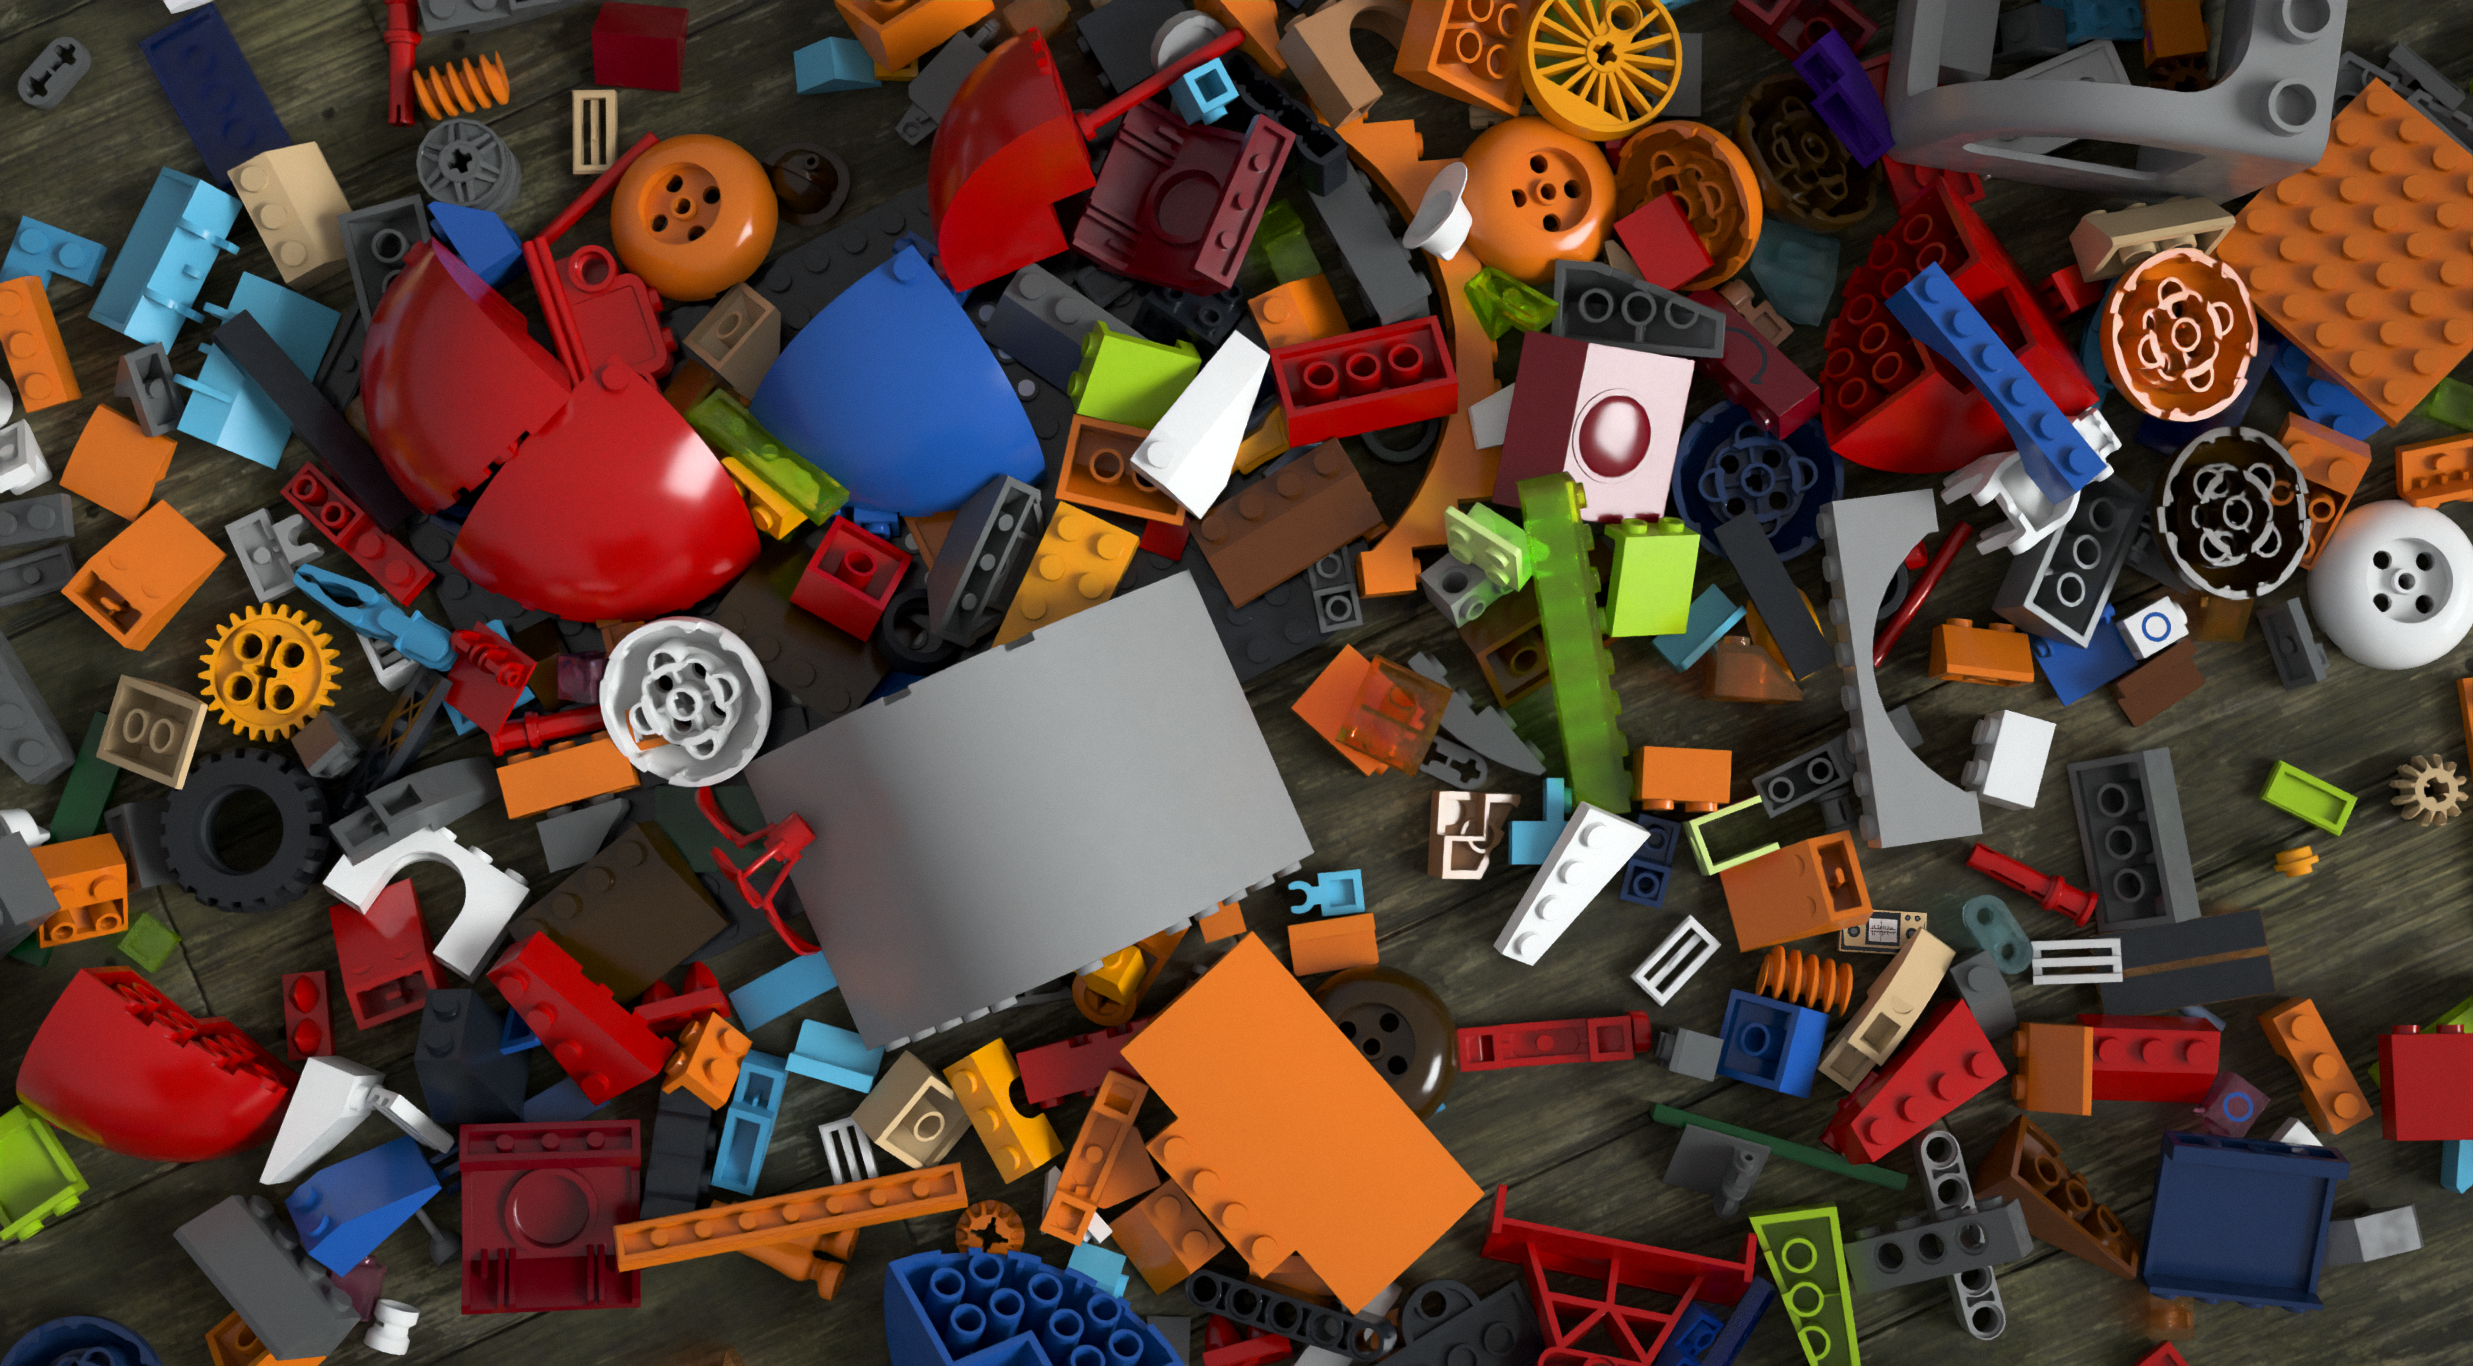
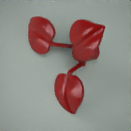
M710 785L698 788L695 792V801L702 814L725 838L733 842L739 849L743 850L747 847V844L766 836L769 837L763 842L767 851L743 871L737 869L723 851L718 847H713L710 850V854L720 872L728 881L734 883L737 892L750 906L755 909L760 907L763 909L765 917L789 948L801 956L817 954L822 948L809 943L793 931L777 914L772 903L773 897L794 864L803 857L800 851L817 838L812 828L796 811H793L778 825L773 821L759 831L746 836L741 835L718 807ZM772 857L778 862L787 858L788 860L764 898H761L746 878Z

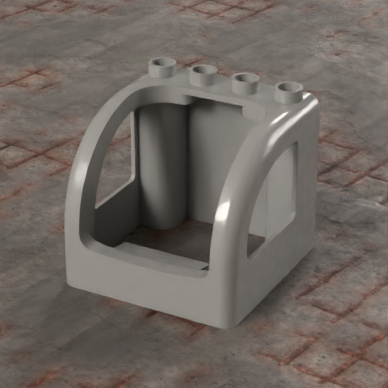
M1898 0L1883 104L1890 123L1891 135L1896 144L1885 153L1893 161L1899 163L1918 164L1937 169L1945 168L1949 171L1962 173L1971 172L1981 176L1990 175L1993 178L2162 204L2164 201L2176 196H2186L2187 199L2205 196L2215 204L2221 205L2312 168L2321 160L2329 136L2348 0H2226L2215 76L2219 80L2210 89L2198 92H2178L2133 85L2071 80L2018 79L1982 81L1990 76L2000 0ZM1937 83L1947 84L1946 86L1937 87ZM2008 137H2060L2121 142L2140 145L2137 155L2136 169L2132 170L1982 146L1972 142Z

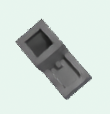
M2414 1204L2371 1208L2360 1216L2330 1219L2322 1267L2362 1263L2424 1247Z

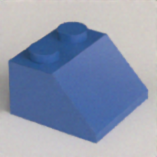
M1732 989L1719 1038L1724 1039L1715 1073L1808 1099L1830 1015Z

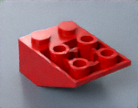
M412 878L384 887L365 915L344 902L329 907L344 988L359 1031L375 1029L423 1011L428 989H450L443 966L436 961L433 955L436 946Z

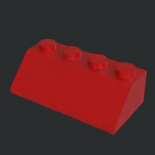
M1437 315L1269 350L1279 411L1290 449L1328 441L1335 436L1338 439L1458 413V380Z

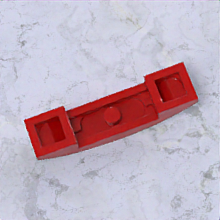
M1630 1015L1457 1028L1461 1072L1634 1059Z

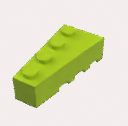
M1830 1201L1748 1212L1753 1229L1757 1234L1765 1258L1810 1366H1861L1835 1202Z

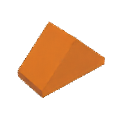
M1133 1123V1126L1129 1128L1097 1203V1206L1100 1208H1109L1162 1184V1179L1150 1152L1145 1148L1146 1141L1138 1124Z

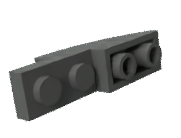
M417 0L427 37L468 30L469 35L542 17L586 1Z
M58 493L0 503V551L47 545L46 542L75 537L71 496L69 494Z
M1419 651L1405 664L1407 669L1432 696L1421 708L1430 720L1454 741L1466 749L1477 753L1485 760L1514 772L1538 777L1546 771V768L1541 764L1545 756L1531 740L1528 739L1523 743L1512 731L1517 725L1502 707L1495 711L1489 705L1476 716L1471 710L1476 705L1462 687L1458 686L1454 690L1447 683L1443 676L1448 672L1433 654L1425 657Z
M1905 704L1886 713L1896 732L1910 750L1924 743ZM1847 731L1751 779L1770 819L1853 778L1854 772H1857L1855 754H1852L1848 747Z
M483 756L452 761L411 774L366 795L368 805L329 826L331 836L351 865L355 866L426 826H429L434 833L502 795L497 770L488 757Z

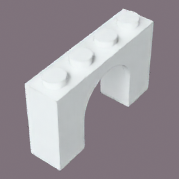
M426 826L355 866L351 865L344 854L324 880L323 885L328 893L363 915L366 914L393 875L409 864L419 861H436L448 865L459 873L465 882V903L461 913L433 951V955L437 962L474 984L509 934V930L506 927L523 914L533 899L530 889L527 888L528 880L507 868L505 873L490 865L493 859L479 848L471 846L469 850H466L454 842L457 836L445 827L433 833L431 828Z

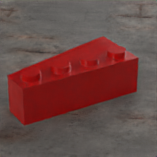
M538 930L509 946L486 976L594 1106L656 1076L677 1045L667 1036H664L662 1039L658 1038L645 1027L649 1021L637 1011H634L632 1014L627 1012L611 998L614 995L612 990L602 982L598 984L585 977L581 973L583 966Z
M1963 998L1940 1003L1931 1013V1018L1922 1028L1917 1029L1911 1035L1905 1047L1894 1059H1890L1880 1070L1881 1073L1871 1085L1864 1088L1829 1127L1851 1166L1875 1162L2008 1074Z
M1155 1015L1017 1052L1016 1058L1028 1103L1039 1102L1040 1108L1046 1109L1066 1103L1064 1095L1081 1091L1082 1098L1094 1096L1109 1068L1144 1082L1145 1080L1120 1053V1046Z

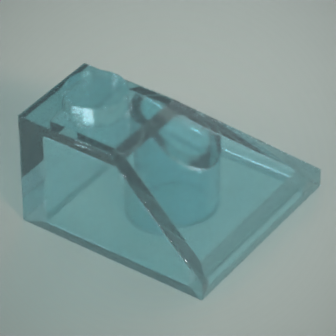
M1762 217L1761 232L1752 253L1750 270L1777 315L1786 317L1797 324H1810L1819 327L1835 288L1841 240L1804 231Z

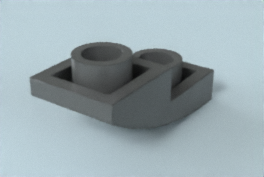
M1347 545L1307 568L1321 633L1363 625Z

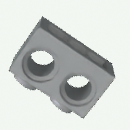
M1450 552L1419 575L1427 599L1458 629L1468 621L1478 618L1490 604L1502 595L1514 590L1508 585L1501 587L1495 584L1486 576L1485 570L1472 562L1469 565L1460 562Z

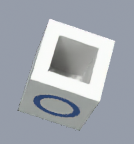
M2168 596L2156 599L2114 623L2135 660L2146 658L2189 634L2184 625L2187 623V617L2183 609L2176 601L2171 602Z

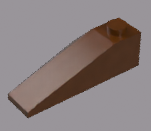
M2020 1114L2015 1117L1979 1164L1973 1197L1976 1200L2001 1194L2003 1201L2018 1198L2029 1234L2128 1281L2136 1278L2140 1251L2138 1242L2107 1205H2097L2085 1188L2088 1181L2080 1171L2072 1174L2058 1157L2063 1150L2054 1139L2025 1115Z

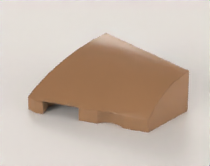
M1432 790L1427 875L1442 879H1481L1489 865L1490 852L1499 845L1505 833L1501 828L1511 808H1518L1521 795L1496 792Z

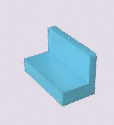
M1713 583L1690 604L1686 634L1658 635L1650 644L1680 674L1694 664L1748 611L1742 605L1737 608Z
M805 1019L802 1023L795 1051L789 1054L785 1070L869 1094L874 1089L885 1047L882 1045L867 1051L859 1033L815 1020Z

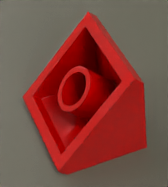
M1671 190L1613 224L1615 237L1623 250L1633 260L1643 279L1674 293L1715 264Z

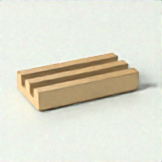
M572 90L573 175L575 177H584V175L600 177L618 160L617 92L615 90ZM584 100H591V165H584ZM601 100H606V164L601 165Z

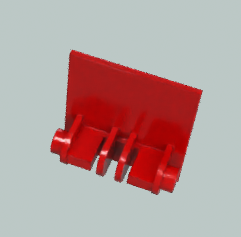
M477 621L473 630L457 629L450 636L452 649L459 656L447 676V679L453 682L443 700L488 734L497 738L538 662L484 623Z

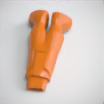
M714 1199L710 1208L729 1204ZM734 1200V1201L732 1202V1204L740 1203V1202ZM860 1227L736 1251L772 1267L793 1280L801 1282L809 1279L815 1280L820 1297L832 1302L842 1285L847 1266L836 1261L817 1258L813 1252H826L838 1259L849 1262L856 1247Z

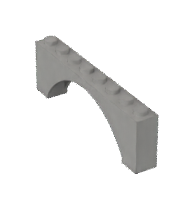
M1933 488L1832 501L1820 505V513L1816 517V527L1819 537L1824 539L1826 556L1823 557L1822 569L1825 580L1831 584L1833 599H1830L1828 609L1832 624L1837 626L1839 642L1835 644V658L1838 667L1843 668L1845 685L1841 688V701L1845 711H1849L1851 728L1847 731V743L1850 752L1855 754L1857 772H1854L1853 784L1856 795L1862 799L1864 815H1861L1859 820L1862 838L1868 841V848H1887L1983 834L1977 791H1963L1947 782L1928 768L1908 748L1886 714L1874 675L1872 652L1874 627L1887 586L1910 551L1926 535L1939 531Z

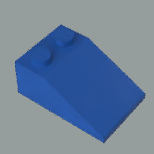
M408 1134L317 1171L304 1184L298 1186L293 1194L285 1200V1203L307 1253L341 1277H344L442 1188L419 1142Z

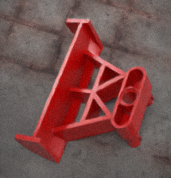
M1498 1184L1490 1207L1480 1251V1258L1523 1266L1546 1345V1350L1539 1356L1534 1366H1651L1654 1358L1692 1299L1734 1307L1753 1281L1757 1234L1747 1233L1735 1262L1503 1217L1507 1185ZM1543 1270L1602 1281L1600 1301L1550 1292ZM1617 1284L1682 1297L1671 1315L1614 1304ZM1556 1314L1584 1321L1566 1336L1562 1337ZM1602 1322L1624 1359L1570 1348ZM1631 1329L1658 1334L1647 1353H1645Z

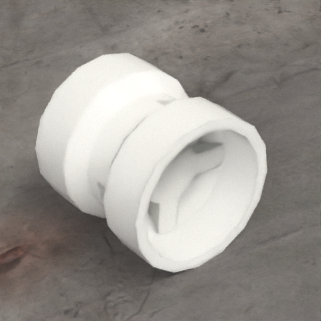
M378 1299L373 1312L377 1320L374 1326L367 1329L363 1342L367 1346L382 1352L404 1355L410 1343L407 1336L408 1329L416 1325L420 1311L411 1305L399 1301Z

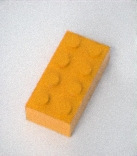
M1060 501L991 649L1001 644L1005 645L1034 630L1114 599L1140 545L1139 537Z

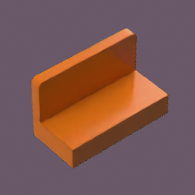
M1373 913L1287 925L1294 974L1296 976L1377 964L1379 957Z

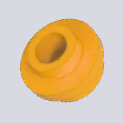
M2305 845L2276 853L2275 856L2278 864L2274 865L2276 872L2285 871L2286 877L2291 878L2313 872L2311 864L2318 862L2319 859L2317 854H2312L2310 845Z

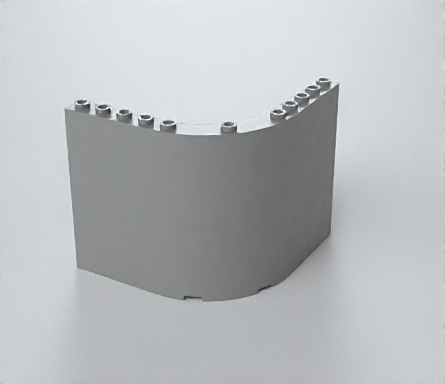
M1189 569L1051 623L1005 645L1001 644L908 685V688L882 697L749 762L743 768L767 825L773 821L778 825L789 814L796 811L817 836L815 840L800 851L803 857L794 864L789 875L867 1051L884 1045L886 1051L889 1052L909 1043L910 1038L912 1042L919 1041L936 1033L937 1031L934 1026H936L939 1033L963 1023L961 1016H963L965 1023L971 1022L990 1013L988 1006H990L993 1013H996L1016 1004V995L1077 970L1079 977L1092 973L1104 967L1102 958L1162 930H1165L1167 936L1188 928L1192 925L1189 917L1194 916L1195 920L1198 921L1220 911L1218 902L1222 901L1223 906H1227L1247 897L1245 888L1249 887L1251 892H1254L1274 883L1275 880L1272 874L1276 873L1278 878L1291 874L1302 868L1299 860L1314 853Z

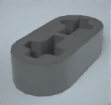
M63 36L56 38L22 74L18 81L20 97L38 110L53 109L87 73L91 65L90 52L83 44L72 37ZM65 50L73 53L72 55L77 59L73 65L66 63L64 58L61 57ZM35 83L45 84L44 87L48 92L44 97L36 94L37 92L33 88Z
M1424 734L1416 738L1410 746L1409 758L1416 769L1453 787L1465 791L1474 790L1481 786L1486 779L1487 765L1481 756L1440 736ZM1429 742H1434L1436 744L1435 752L1447 758L1445 764L1436 760H1431L1428 765L1422 764V755L1417 752V747L1419 745L1426 747ZM1469 759L1476 762L1474 770L1479 772L1478 778H1470L1466 783L1460 781L1461 773L1449 767L1452 760L1459 764H1466Z

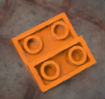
M102 403L98 405L84 428L70 456L59 485L134 523L145 514L156 482L165 478L178 442L164 434L156 437H145L140 422Z

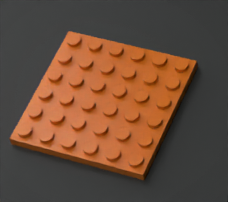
M2376 77L2331 121L2326 149L2319 163L2312 168L2265 186L2234 217L2236 224L2211 252L2209 257L2217 262L2224 261L2233 269L2244 283L2249 293V298L2253 302L2254 309L2259 315L2394 428L2473 350V156Z

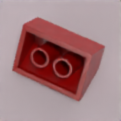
M2076 1014V1025L2093 1027L2092 1100L2202 1103L2218 1072L2221 1031L2207 1018Z

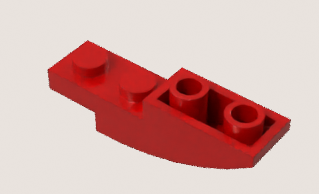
M309 460L280 491L335 545L345 550L401 604L408 607L436 576L414 554L415 552L392 531L385 535L341 486Z

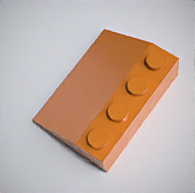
M1413 0L1393 73L1425 89L1510 118L1518 117L1525 94L1518 63L1520 39L1527 20L1543 0ZM1547 8V10L1545 11V13H1544V15H1543V16H1545V17H1546V15H1547L1548 8ZM1539 29L1536 31L1535 42H1539L1542 31Z

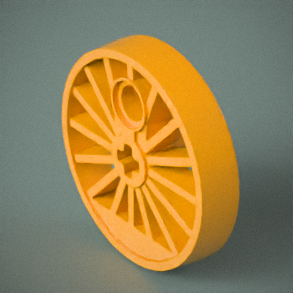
M1543 0L1526 22L1518 52L1521 80L1530 101L1537 111L1548 122L1562 131L1577 138L1590 141L1622 139L1649 125L1661 113L1674 94L1682 69V45L1679 32L1665 6L1659 0H1600L1599 16L1596 17L1591 0H1577L1583 18L1582 21L1566 0ZM1549 6L1554 8L1571 31L1543 16ZM1640 7L1648 14L1644 18ZM1611 15L1620 16L1626 24V30L1617 29L1611 22ZM1651 22L1656 24L1661 33L1659 36L1631 43L1633 37ZM1537 29L1567 46L1535 42ZM1604 45L1610 46L1601 59L1603 65H1600L1596 62L1598 59L1597 52ZM1665 45L1667 59L1633 54ZM1534 55L1571 60L1537 69ZM1637 68L1667 72L1665 84ZM1574 70L1577 71L1560 86L1547 79ZM1581 79L1584 80L1577 95L1568 91ZM1633 83L1659 97L1653 108ZM1593 85V97L1591 104L1590 102L1586 101L1585 98ZM1605 91L1613 115L1604 111ZM1620 91L1641 118L1629 122Z

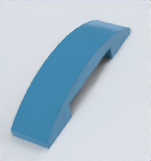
M821 949L814 955L799 956L728 995L748 1033L837 987L838 984Z

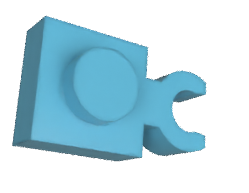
M1361 869L1318 873V886L1311 887L1303 881H1295L1288 884L1289 890L1302 889L1307 895L1306 902L1303 905L1291 907V912L1305 913L1313 905L1321 904L1322 916L1365 912Z

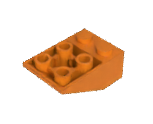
M1192 0L1195 10L1208 13L1225 28L1226 32L1234 27L1241 28L1246 38L1243 43L1234 48L1251 55L1259 64L1262 73L1271 75L1278 80L1287 69V64L1275 48L1280 39L1276 28L1278 12L1274 0Z
M2289 411L2274 440L2288 451L2297 467L2301 470L2309 493L2304 494L2306 519H2311V530L2306 550L2298 566L2312 571L2372 461L2370 445ZM2277 478L2275 479L2274 488L2278 485H2284L2289 488L2291 484L2285 479ZM2271 492L2272 498L2269 500L2272 507L2274 505H2286L2292 501L2294 492H2290L2289 496L2285 499H2278Z
M162 499L93 555L61 592L122 646L128 649L143 651L226 558L227 554L168 502Z
M1850 830L1807 839L1719 872L1741 953L1867 924L1873 914Z

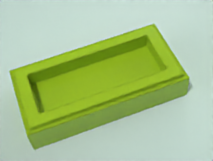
M2281 760L2275 761L2258 797L2259 800L2335 837L2341 835L2358 799Z

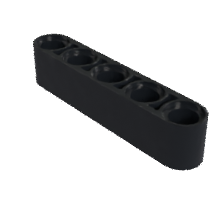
M1212 1265L1195 1271L1187 1278L1185 1283V1294L1188 1301L1199 1309L1363 1362L1376 1360L1388 1354L1396 1344L1397 1333L1395 1327L1390 1320L1363 1310H1360L1354 1316L1344 1304L1223 1265ZM1206 1276L1212 1278L1216 1284L1217 1292L1215 1297L1208 1295L1205 1291L1204 1280ZM1246 1289L1252 1291L1256 1296L1257 1306L1255 1310L1248 1308L1244 1302L1243 1297ZM1285 1302L1291 1303L1296 1308L1297 1320L1295 1323L1288 1321L1284 1315ZM1326 1315L1333 1317L1337 1322L1338 1333L1336 1336L1330 1335L1325 1330L1324 1318ZM1366 1328H1370L1377 1333L1379 1337L1378 1349H1373L1367 1345L1364 1338Z

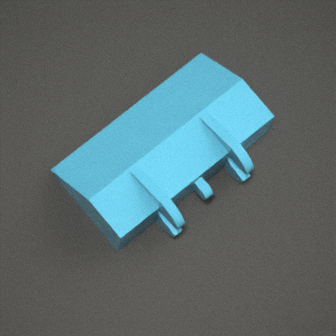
M163 166L88 318L145 345L162 342L166 355H168L186 317L200 324L203 323L206 317L192 310L191 307L220 249L233 255H237L240 247L225 239L243 202L201 179Z
M245 271L241 276L227 310L208 302L205 303L203 311L223 320L221 326L246 309L311 383L315 378L342 314L285 287ZM201 342L198 351L208 356L198 380L195 381L177 373L173 378V382L193 390L177 430L276 470L292 431L289 430V426L214 342L212 346Z

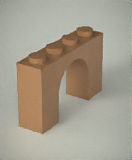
M1328 0L1316 9L1314 15L1307 17L1305 13H1302L1285 25L1284 30L1286 34L1275 48L1332 129L1337 130L1360 118L1383 95L1380 88L1356 56L1350 41V29L1364 28L1372 30L1386 38L1399 52L1412 4L1401 0H1342L1338 3L1336 0Z

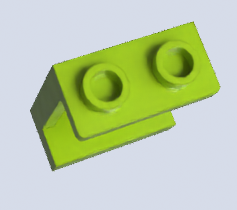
M1096 320L1092 332L1088 331L1082 341L1081 356L1083 359L1079 370L1073 371L1069 378L1067 395L1070 396L1077 414L1152 431L1195 379L1202 359L1193 343L1177 339L1175 346L1172 347L1111 331L1106 322Z
M1661 517L1658 523H1647L1640 519L1624 518L1621 524H1606L1604 534L1615 540L1607 606L1592 607L1590 624L1610 637L1686 634L1700 534L1684 526L1685 522L1683 520L1673 517Z
M25 1104L17 1105L0 1117V1222L4 1227V1230L0 1232V1238L2 1241L18 1237L20 1242L41 1231L44 1228L41 1221L51 1214L55 1213L57 1217H60L81 1203L78 1196L90 1189L48 1123Z

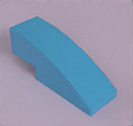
M752 1049L742 1061L734 1099L728 1109L711 1185L753 1196L789 1073V1071L785 1070L788 1059Z

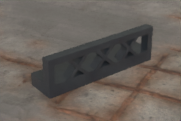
M421 664L418 666L331 807V810L343 819L368 805L366 795L407 775L446 712L442 700L453 682L447 679L448 675L435 668L431 669Z

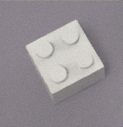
M2009 710L1985 714L1984 720H1978L1973 732L1972 744L1977 745L1973 761H1967L1962 773L1961 785L1966 786L1965 791H1977L1978 801L2010 810L2034 808L2056 724Z

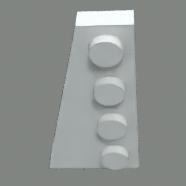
M1581 801L1493 946L1502 955L1533 966L1649 838L1651 833L1641 825Z

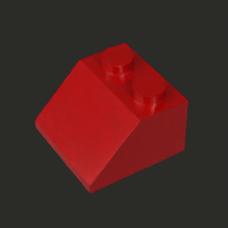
M837 515L806 567L790 601L867 642L914 556Z

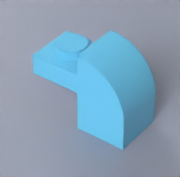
M1564 778L1543 779V821L1508 822V865H1540L1545 862L1569 822L1564 821V813H1571L1572 793L1571 788H1564Z

